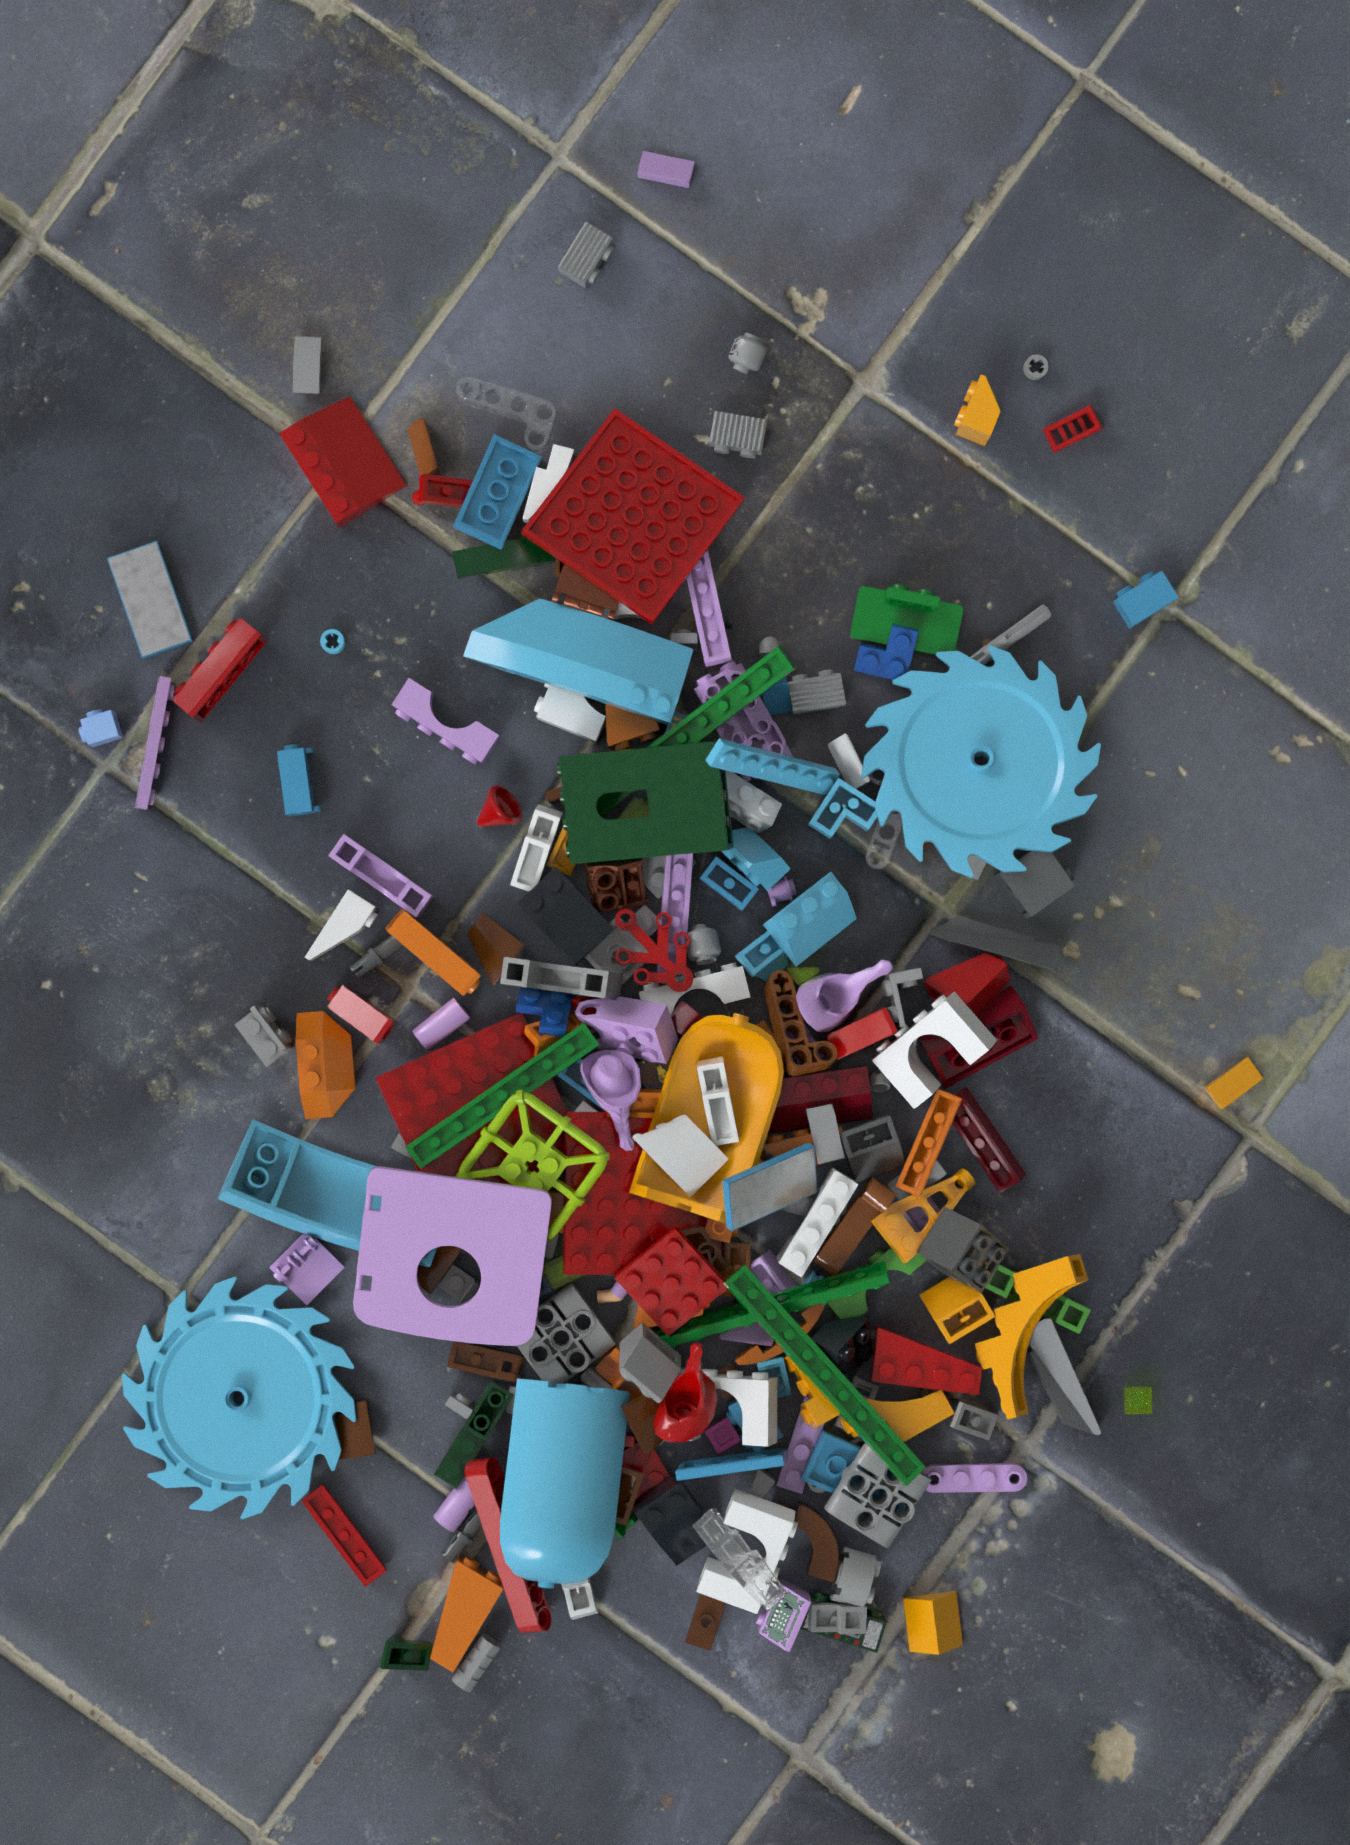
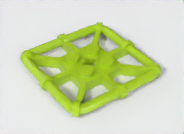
M522 1089L516 1090V1093L507 1099L489 1126L482 1129L480 1132L481 1137L461 1163L456 1177L474 1179L499 1175L515 1186L543 1189L547 1192L552 1186L567 1196L569 1201L548 1228L547 1243H549L550 1239H553L559 1233L576 1208L583 1205L585 1202L584 1197L605 1170L610 1156L609 1152H606L600 1143L572 1124L569 1117L561 1116L536 1096ZM527 1104L557 1125V1128L547 1141L531 1130ZM516 1105H518L523 1134L513 1146L497 1134V1132ZM564 1130L593 1153L567 1157L552 1145ZM490 1142L495 1143L508 1153L498 1167L470 1170ZM527 1161H538L537 1167L540 1171L530 1172L526 1164ZM596 1162L576 1191L558 1179L569 1165Z

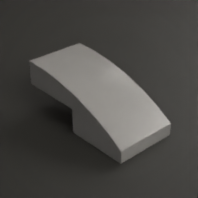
M295 336L293 393L319 394L321 392L322 337Z
M811 1603L808 1612V1630L810 1632L866 1634L867 1606L859 1607L842 1603Z

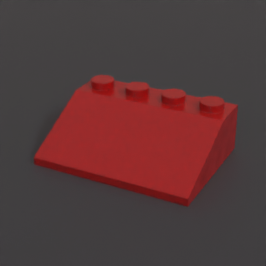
M350 396L299 420L279 433L339 528L407 486Z

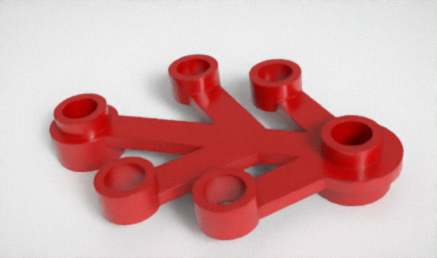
M622 909L618 911L615 916L617 927L622 931H629L649 953L630 952L628 949L622 948L616 953L617 962L620 965H628L629 963L660 964L667 973H649L648 970L640 968L634 973L635 982L639 985L666 983L673 991H687L693 984V974L686 967L687 947L690 944L688 934L679 932L674 936V944L677 947L676 963L674 965L667 957L669 927L672 924L671 916L668 913L662 912L656 917V925L658 926L656 945L636 923L637 918L632 910ZM625 914L631 917V921L628 924L621 922V917ZM662 916H666L669 919L668 924L665 926L660 925L658 922ZM679 936L686 937L687 942L685 945L677 943ZM622 952L629 954V959L625 962L619 960V955ZM640 972L647 974V979L643 982L637 979V974ZM677 974H683L685 976V981L683 983H677L675 981V976Z

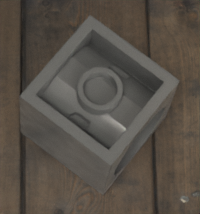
M1056 850L1052 853L1028 851L1017 859L1027 868L1025 872L1004 873L999 871L994 875L1024 919L1034 916L1075 887L1072 882L1075 879L1068 867L1062 868L1057 861L1059 855Z
M944 1207L918 1248L917 1253L946 1276L982 1293L997 1267L1004 1259L1009 1247L981 1224Z

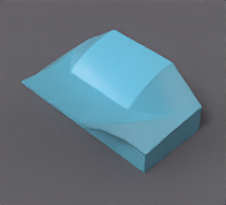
M768 931L735 956L751 977L757 976L765 982L774 971L783 970L788 966V956Z

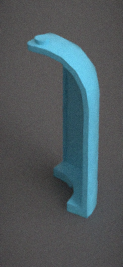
M517 1379L500 1517V1545L505 1562L515 1575L526 1580L538 1581V1587L554 1589L555 1583L571 1584L585 1581L598 1572L608 1557L615 1532L627 1418L621 1406L629 1402L630 1392L567 1383L558 1384L548 1381Z

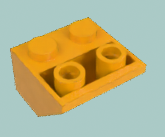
M980 375L977 382L972 380L964 398V401L968 402L967 406L962 405L954 426L958 427L955 435L985 446L1001 411L986 376Z
M950 1277L945 1278L919 1294L949 1344L996 1317L982 1293Z

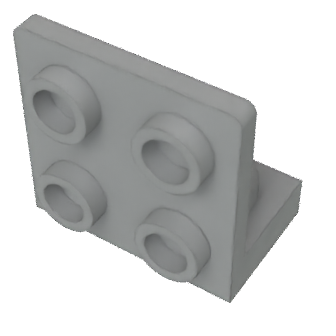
M921 968L885 975L886 980L882 981L885 997L890 996L892 1005L887 1007L896 1027L905 1026L897 984L899 983L900 988L918 985L917 979L923 978Z
M254 1005L250 1008L251 1012L237 1022L235 1026L264 1065L269 1067L293 1048L290 1044L293 1039L284 1028L280 1029L274 1023L277 1018L268 1007Z

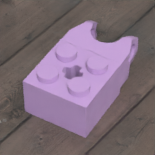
M618 996L617 1000L602 998L580 1002L575 1011L576 1017L582 1023L591 1026L588 1029L592 1034L598 1031L600 1038L596 1039L600 1046L597 1049L602 1051L617 1050L618 1052L627 1053L633 1056V1058L666 1064L678 1041L668 1006L665 1004ZM589 1007H593L597 1010L596 1014H582V1012Z

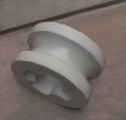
M1032 355L1023 365L1024 374L1029 379L1038 380L1047 373L1048 362L1042 355ZM1031 361L1033 363L1039 361L1042 364L1040 367L1042 372L1035 371L1032 373L1030 371L1032 365H1029Z

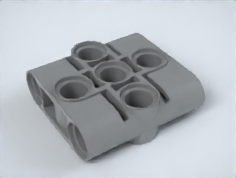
M570 1282L538 1305L536 1325L542 1334L535 1327L533 1336L526 1343L517 1347L542 1381L564 1384L576 1374L585 1370L591 1363L616 1346L617 1343L577 1287ZM552 1300L555 1301V1303L557 1304V1306L559 1307V1309L562 1311V1313L565 1315L566 1318L563 1317V1315L560 1313V1311H559V1310L557 1309V1307L554 1305V1303L552 1302ZM546 1308L551 1310L553 1319L549 1322L542 1321L538 1314L540 1310ZM581 1314L590 1317L591 1324L586 1328L579 1327L576 1323V1318ZM559 1330L566 1331L569 1335V1340L564 1344L558 1343L554 1338V1334ZM580 1339H582V1340L584 1341V1343H585L586 1346L589 1348V1350L592 1352V1354L594 1355V1357L591 1356V1354L589 1353V1351L587 1350V1348L584 1346V1344L582 1343V1341H581ZM537 1346H542L547 1350L548 1356L544 1359H537L533 1355V1349ZM574 1352L582 1353L585 1357V1362L581 1365L573 1364L570 1360L571 1354ZM561 1360L564 1362V1364L567 1366V1368L571 1371V1374L568 1372V1370H567L566 1367L563 1365V1363L561 1362Z
M864 1443L852 1464L843 1470L841 1481L824 1506V1509L837 1519L889 1549L904 1523L910 1521L913 1517L915 1506L932 1479L921 1472L908 1486H904L895 1475L887 1476L888 1467ZM858 1464L861 1465L862 1467H864L865 1469H867L868 1471H866V1470H864L863 1468L859 1467ZM861 1475V1481L857 1485H850V1480L853 1476ZM884 1489L883 1495L880 1498H872L875 1490ZM898 1503H906L903 1511L894 1512L895 1506ZM862 1512H869V1517L865 1521H858V1516Z

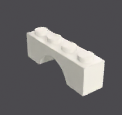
M735 962L720 966L721 972L711 974L710 969L695 972L696 978H693V984L687 991L676 992L669 985L659 987V983H650L643 985L644 991H640L639 995L643 1001L667 1005L671 1015L678 999L684 993L693 989L709 990L715 993L724 1004L750 998V993L743 966L737 967ZM684 975L675 977V981L683 983L685 981Z

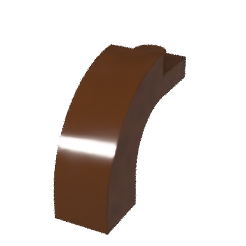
M798 1500L794 1521L798 1522L797 1527L807 1534L812 1543V1551L806 1569L807 1575L834 1583L839 1557L836 1539L831 1526L815 1508ZM783 1502L776 1503L778 1505L792 1509V1506Z

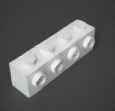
M726 771L730 816L756 833L771 827L782 803L733 772Z

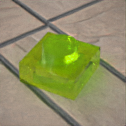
M1123 1386L1124 1414H1152V1387Z

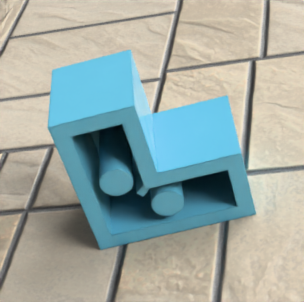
M838 778L808 825L829 839L832 838L844 818L868 831L877 818L874 807L875 801Z

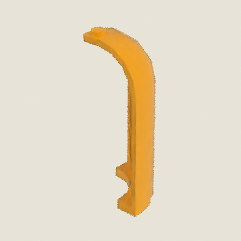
M734 1013L733 1017L724 1015L706 1016L689 1028L680 1039L671 1058L648 1131L655 1130L657 1125L669 1123L674 1118L685 1114L711 1140L697 1071V1061L723 1056L739 1142L717 1146L729 1160L690 1197L643 1149L629 1193L726 1223L722 1180L758 1165L781 1093L784 1074L781 1051L775 1040L759 1026L749 1023V1017Z

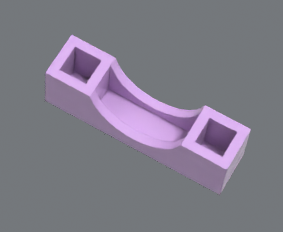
M408 678L392 703V706L397 709L395 714L407 722L412 718L419 723L417 728L429 736L432 733L437 734L441 737L439 742L452 751L455 747L459 748L464 752L462 757L474 765L477 761L484 764L499 741L500 736L478 721L458 729L444 726L434 715L432 708L433 693Z
M345 834L342 835L328 855L416 918H420L434 898L433 895Z

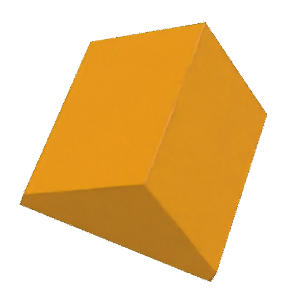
M956 1591L903 1597L910 1652L939 1655L963 1645Z

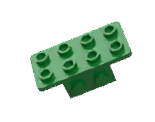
M893 584V588L888 587L886 590L862 586L859 589L850 636L853 639L887 645L892 624L918 630L914 651L936 655L937 652L956 650L963 614L962 606L941 602V597L935 596L933 591L920 589L919 593L908 591V586Z

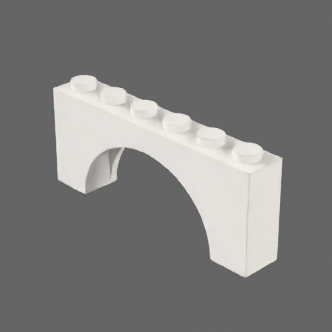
M619 602L613 621L622 618L645 619ZM605 608L602 617L608 619L611 609ZM544 684V687L548 689L545 697L540 696L536 703L534 711L538 713L537 719L597 743L605 724L606 716L591 707L584 696Z

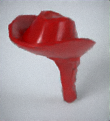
M697 1342L690 1346V1357L687 1360L685 1372L675 1378L663 1400L659 1403L653 1421L655 1434L668 1442H687L705 1431L714 1418L718 1400L715 1383L701 1369L703 1348L702 1344Z

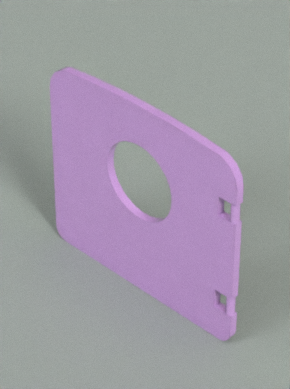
M382 1166L374 1167L369 1172L367 1179L353 1307L357 1317L367 1325L428 1338L505 1346H519L526 1343L533 1336L536 1327L552 1205L550 1193L543 1189ZM373 1195L382 1196L380 1210L371 1209ZM440 1246H455L467 1251L474 1257L480 1268L481 1284L477 1293L470 1300L460 1305L446 1306L434 1302L422 1291L417 1277L418 1265L424 1255L432 1249ZM363 1275L372 1276L371 1289L362 1288Z

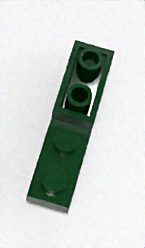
M492 1381L489 1383L433 1474L434 1476L457 1489L465 1476L466 1463L476 1458L514 1395Z

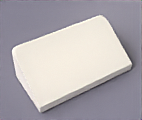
M846 733L828 744V748L847 784L857 789L869 782V776H866L864 779L861 778L863 764Z

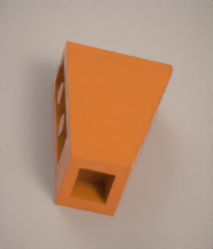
M606 704V730L609 749L614 747L615 750H622L630 747L631 741L640 739L642 743L656 738L655 733L659 732L656 721Z
M402 908L386 926L385 929L461 995L464 996L467 992L471 994L480 984L478 979L481 975L405 909Z
M459 1556L455 1563L430 1659L451 1672H454L504 1589L500 1576L491 1570L488 1573L479 1568L480 1564L468 1556L465 1559Z

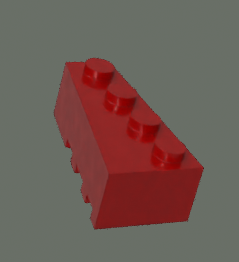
M876 1324L870 1369L871 1381L979 1395L982 1368L979 1364Z

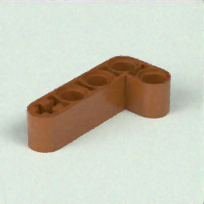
M774 971L765 982L763 992L776 1044L781 1051L784 1071L791 1076L826 1071L836 1060V1047L828 1041L809 1043L803 1018L798 1008L793 979L787 971ZM779 1006L785 1007L789 1014L782 1013ZM786 1031L793 1033L796 1039H790L786 1035ZM817 1052L823 1053L827 1061L821 1060ZM792 1056L798 1057L801 1060L802 1065L796 1064L793 1061Z
M871 1177L822 1244L812 1262L831 1276L837 1275L873 1225L871 1220L879 1213L883 1214L894 1200L896 1193L874 1177Z

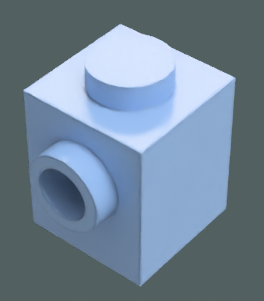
M102 709L86 713V718L80 719L82 727H79L81 739L91 747L124 738L116 712L112 710L102 712Z

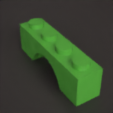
M888 1246L884 1251L878 1249L869 1256L868 1260L870 1262L866 1266L885 1261L887 1270H899L910 1275L927 1260L916 1254L907 1263L903 1264L892 1248ZM866 1290L858 1292L851 1297L844 1296L833 1299L828 1304L840 1319L862 1316L868 1310L865 1299Z
M999 1264L985 1288L1014 1302L1020 1301V1296L1014 1287L1015 1280L1013 1274L1017 1272ZM1061 1295L1044 1312L1043 1316L1050 1317L1052 1321L1080 1334L1091 1309Z

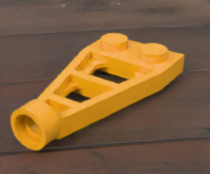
M961 1168L953 1177L924 1189L921 1197L910 1195L889 1205L883 1214L879 1213L871 1222L902 1263H907L918 1254V1248L943 1210L942 1208L936 1213L928 1203L927 1198L941 1191L948 1200L944 1207L953 1210L965 1192L976 1184L975 1180L966 1169ZM916 1206L921 1207L928 1215V1222L920 1232H915L904 1218V1213Z

